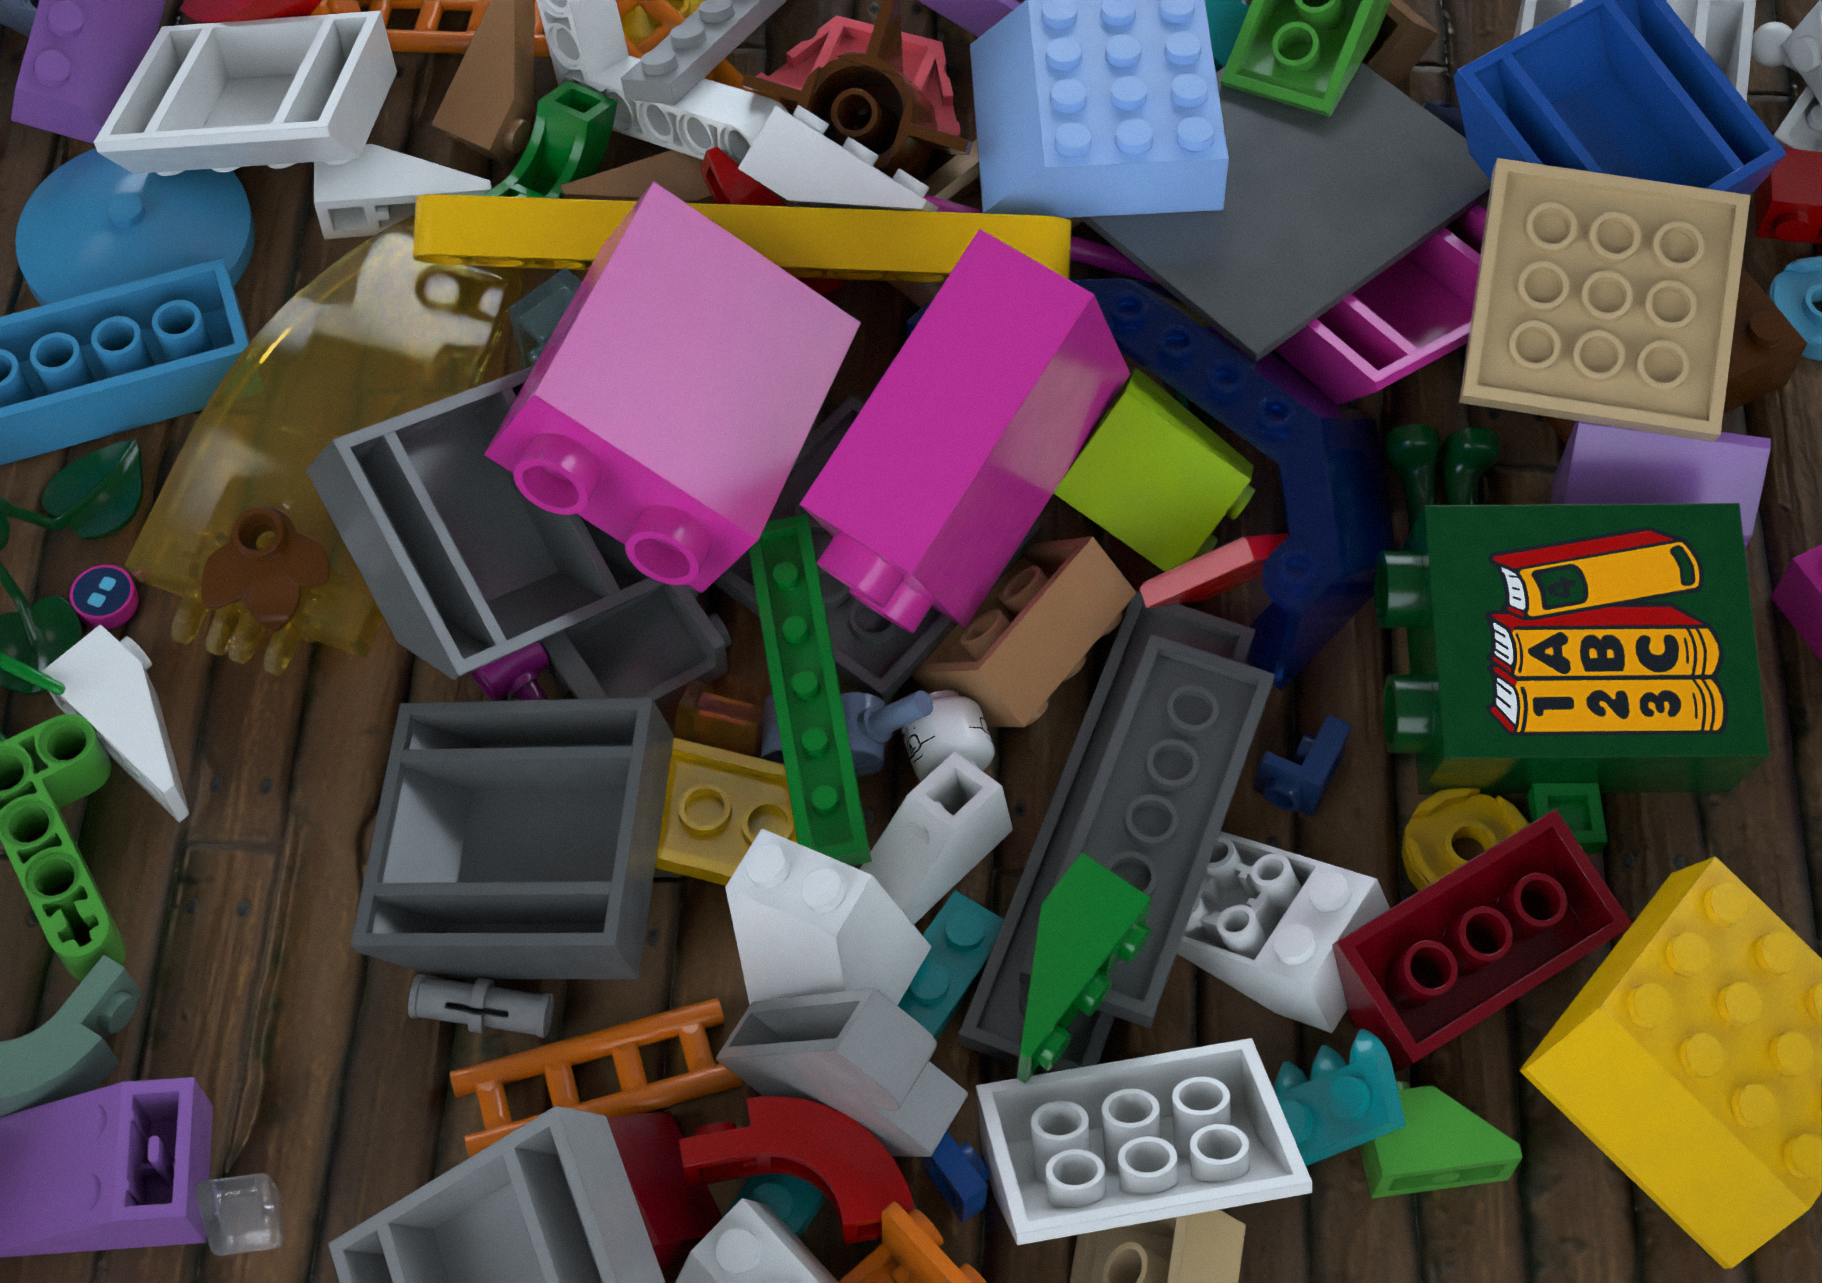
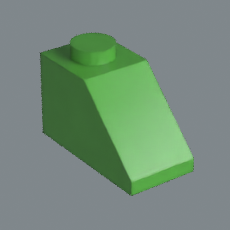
M1396 1081L1406 1127L1359 1145L1371 1199L1507 1181L1523 1158L1519 1143L1433 1085L1411 1088L1410 1084L1404 1081Z

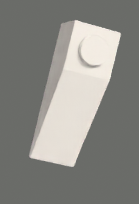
M365 144L359 159H353L344 164L329 165L324 161L314 162V205L324 239L414 233L417 196L425 194L483 196L492 189L490 180L375 144Z
M100 624L41 671L63 683L66 687L65 693L62 695L49 693L56 705L65 714H77L84 717L95 729L108 755L180 823L189 815V810L158 694L146 672L152 666V662L130 637L126 636L119 642Z

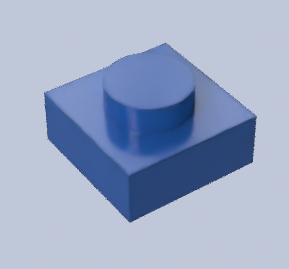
M946 1131L932 1156L922 1157L921 1168L960 1221L964 1223L985 1208L987 1184L985 1181L989 1179V1173L984 1162L970 1144L965 1142L958 1146L948 1131Z

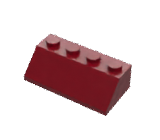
M1554 809L1332 944L1351 1020L1358 1031L1366 1029L1381 1040L1390 1056L1393 1071L1396 1073L1419 1061L1629 929L1632 923L1558 811Z

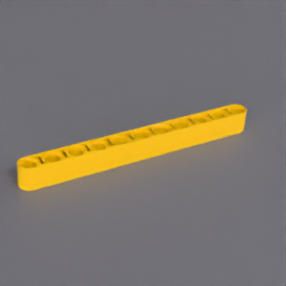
M447 194L419 195L416 197L413 259L439 265L589 270L603 244L637 201ZM686 203L795 278L944 283L979 229L1069 279L1072 222L1061 217Z

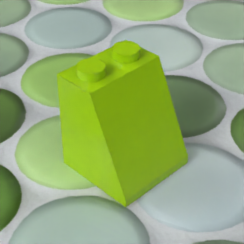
M1135 367L1053 494L1167 572L1213 550L1218 541V538L1211 534L1225 515L1235 520L1255 492V489L1248 485L1252 478L1254 465L1145 373Z

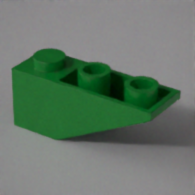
M1083 852L1041 904L1017 1071V1079L1025 1084L1039 1065L1046 1070H1050L1056 1064L1072 1038V1035L1066 1031L1080 1012L1091 1016L1097 1010L1112 986V980L1107 978L1109 973L1120 959L1130 964L1141 952L1152 933V928L1146 925L1151 898Z

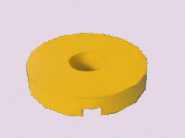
M1478 788L1440 790L1418 805L1405 828L1401 856L1408 878L1421 891L1468 862L1460 858L1453 850L1452 842L1456 839L1464 837L1474 839L1487 851L1528 826L1529 822L1513 803L1498 795L1494 799L1489 795L1479 794L1481 789Z

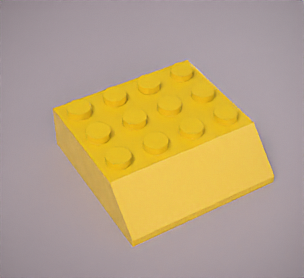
M1716 856L1673 872L1519 1071L1721 1267L1731 1269L1806 1213L1822 1192V958Z

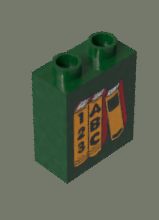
M1739 503L1424 505L1401 551L1379 552L1374 574V604L1377 623L1381 629L1406 628L1409 674H1389L1386 678L1383 694L1384 737L1389 753L1416 754L1419 795H1433L1440 790L1451 788L1481 789L1479 794H1528L1533 783H1598L1600 793L1729 792L1770 756Z

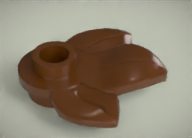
M272 506L250 508L240 514L234 522L230 542L217 549L207 559L201 582L203 604L207 609L213 610L243 600L245 608L257 623L270 632H278L295 616L301 601V587H320L329 583L330 564L328 555L315 538L296 532L294 523L282 510ZM267 531L275 532V539L268 547L264 549L256 547L257 539L262 533Z

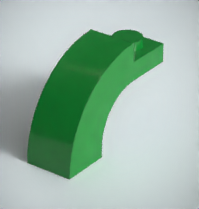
M567 80L538 100L533 132L520 161L504 181L483 196L563 199L561 185L597 173L611 135L618 100L571 80Z

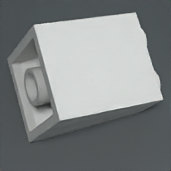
M762 828L725 887L749 1005L754 1001L876 988L898 1006L931 949V945L873 875Z

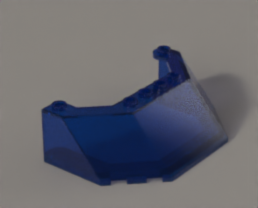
M1125 278L1070 280L1095 295L1117 346L1121 351L1278 463L1288 537L1269 555L1264 563L1261 576L1262 586L1267 596L1274 602L1250 626V628L1256 629L1246 660L1252 667L1274 673L1273 685L1282 691L1374 595L1375 565L1379 552L1396 551L1376 419L1350 401L1339 405L1336 404L1276 350H1272L1257 362L1253 361L1158 283ZM934 298L907 320V339Z

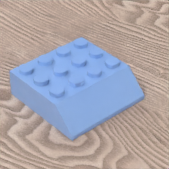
M1025 0L970 44L983 213L1070 218L1219 211L1224 209L1229 157L1205 0Z

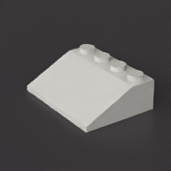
M1252 1038L1033 1075L1026 1084L1016 1078L976 1085L982 1153L994 1197L1017 1245L1312 1193V1180Z

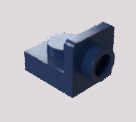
M1327 715L1317 737L1306 732L1292 762L1271 752H1265L1259 762L1254 790L1263 794L1277 808L1285 811L1298 810L1313 817L1344 757L1352 725Z

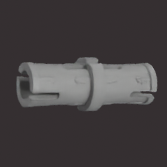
M423 974L415 976L408 1002L410 1018L418 1019V1017L467 1024L469 1032L485 1034L488 1028L534 1034L545 1038L549 1033L554 1010V996L550 993L538 994L495 987V982L491 979L478 978L475 984L431 978Z

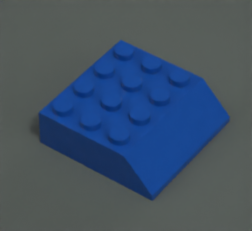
M1584 0L1459 68L1454 74L1469 154L1490 181L1492 180L1495 162L1497 158L1748 195L1761 185L1787 155L1786 151L1666 0Z

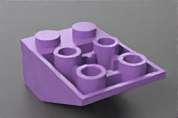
M195 1077L120 1082L0 1117V1258L206 1243L213 1105Z

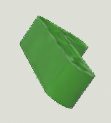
M63 714L0 742V840L49 944L70 974L82 982L103 955L123 965L127 951L120 931L60 808L95 792L104 785L110 776L112 768L110 756L95 729L84 717L77 714ZM83 750L75 758L65 760L72 752ZM21 779L17 785H15L11 789L3 791L4 787L7 784H9L12 781ZM47 830L39 839L29 843L26 842L34 833ZM73 882L69 889L63 893L50 896L52 891L60 884ZM86 924L90 930L92 941L83 946L74 928Z

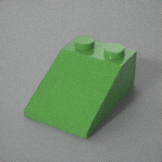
M1252 0L1220 83L1228 88L1331 117L1375 40L1391 0Z

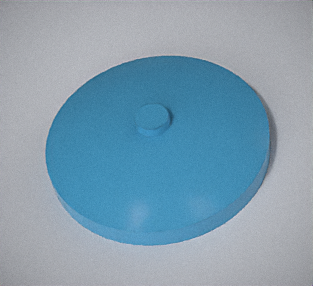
M96 148L60 166L33 192L18 222L15 239L16 255L29 289L42 306L223 257L233 286H235L245 272L253 253L255 222L247 194L233 171L215 172L212 169L185 170L172 176H161L156 172L133 174L99 154Z

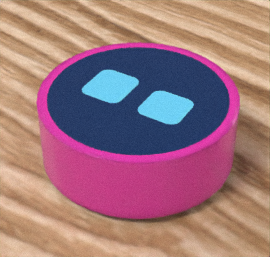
M98 565L87 569L76 578L70 590V601L82 623L93 629L101 624L108 630L121 626L134 615L139 604V595L130 575L125 570L114 565Z

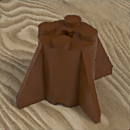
M882 0L866 54L848 52L837 56L838 59L829 61L823 68L819 66L808 76L802 90L744 73L741 83L743 87L795 109L800 105L829 124L823 135L840 146H843L849 136L879 155L874 167L893 178L899 168L916 179L918 173L926 167L932 154H970L972 142L937 131L938 125L934 106L920 89L903 75L899 0Z

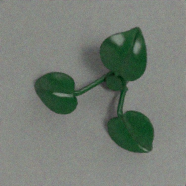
M134 439L105 446L77 459L60 470L48 483L42 496V505L53 518L13 506L6 498L0 497V551L4 549L9 540L10 526L7 517L53 531H61L69 525L79 538L86 540L101 539L122 530L136 516L144 494L141 449ZM0 561V582L14 601L18 610L17 612H8L0 615V652L41 672L83 639L80 617L73 606L61 596H47L29 606L26 597ZM0 668V688L29 697L40 695L47 691Z

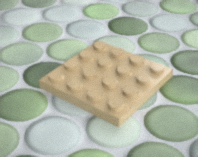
M1497 158L1492 173L1459 403L1715 442L1721 435L1751 195Z

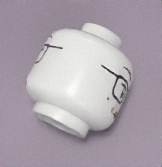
M950 690L928 694L933 702L932 713L901 728L917 778L923 781L954 751L981 771H984L990 765L995 755V748L979 704L966 696H959L957 692Z

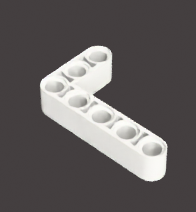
M537 0L558 87L567 80H571L618 100L613 131L702 160L706 150L718 147L740 165L775 105L788 112L780 102L772 98L705 78L675 105L627 100L624 96L621 77L641 59L629 56L616 0Z

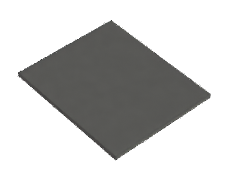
M1363 63L1360 64L1331 117L1222 86L1220 79L1225 69L1223 67L1216 72L1229 157L1224 209L1219 211L1079 218L1248 357L1257 362L1305 328L1311 321L1319 318L1340 303L1345 297L1357 291L1489 196L1491 181L1469 154L1466 138Z

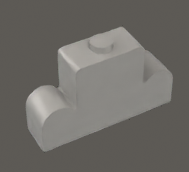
M876 988L754 1001L750 1004L715 1058L762 1096L801 1098L838 1110L866 1128L883 1144L891 1156L931 1157L968 1096L966 1090L929 1061L937 1048V1041L932 1034Z

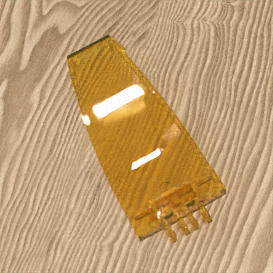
M412 215L386 228L341 257L305 288L302 287L269 320L238 357L200 414L125 563L126 568L139 582L183 596L170 629L172 631V640L187 645V643H191V640L198 633V629L201 627L209 610L204 606L201 596L203 569L208 557L217 549L230 542L231 531L238 516L250 508L272 506L282 510L292 520L296 532L315 538L323 546L328 555L330 577L329 583L320 587H301V601L295 616L280 631L273 633L270 639V644L264 653V671L277 676L282 674L286 670L290 658L293 657L300 639L310 643L317 641L367 658L383 623L384 616L308 476L306 469L333 439L478 387L509 310L519 313L524 268L440 265L417 261L413 259L415 215ZM267 531L262 533L257 539L256 547L258 549L268 547L275 539V532ZM243 600L222 608L213 609L217 612L206 634L205 648H207V652L221 656L222 654L225 655V652L229 650L228 656H230L231 660L242 664L248 662L252 658V654L255 653V648L258 646L265 628L254 620L245 608Z

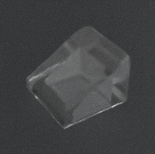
M259 1173L200 1181V1184H196V1197L207 1240L215 1255L222 1256L282 1246L284 1242L283 1196L269 1174Z

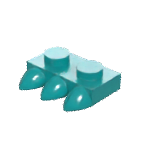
M1366 1029L1359 1030L1352 1044L1349 1065L1346 1064L1342 1056L1327 1045H1321L1312 1065L1311 1081L1307 1079L1302 1070L1289 1061L1283 1062L1276 1076L1273 1089L1305 1166L1406 1127L1388 1051L1381 1040Z

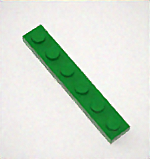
M806 513L769 521L766 523L759 540L749 548V555L797 842L850 866L872 862L808 515Z

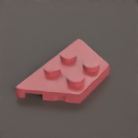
M836 15L820 27L813 38L800 42L786 53V64L770 76L760 72L755 77L802 90L808 76L819 66L823 68L829 61L838 59L837 56L848 52L866 54L874 25ZM901 32L903 75L914 83L934 106L938 125L937 131L960 138L961 130L954 112L953 91L950 78L947 77L946 57L943 43ZM781 103L784 107L791 108V109H795V108H792V107H790V106H788V105H785V104Z

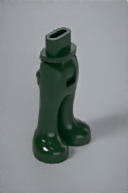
M1408 424L1397 427L1386 434L1384 437V455L1386 462L1402 483L1408 514V536L1424 505H1437V475L1435 472L1437 462L1443 480L1446 505H1478L1477 491L1479 479L1497 462L1501 451L1500 438L1496 432L1482 427L1462 429L1447 437L1440 448L1438 431L1432 426Z

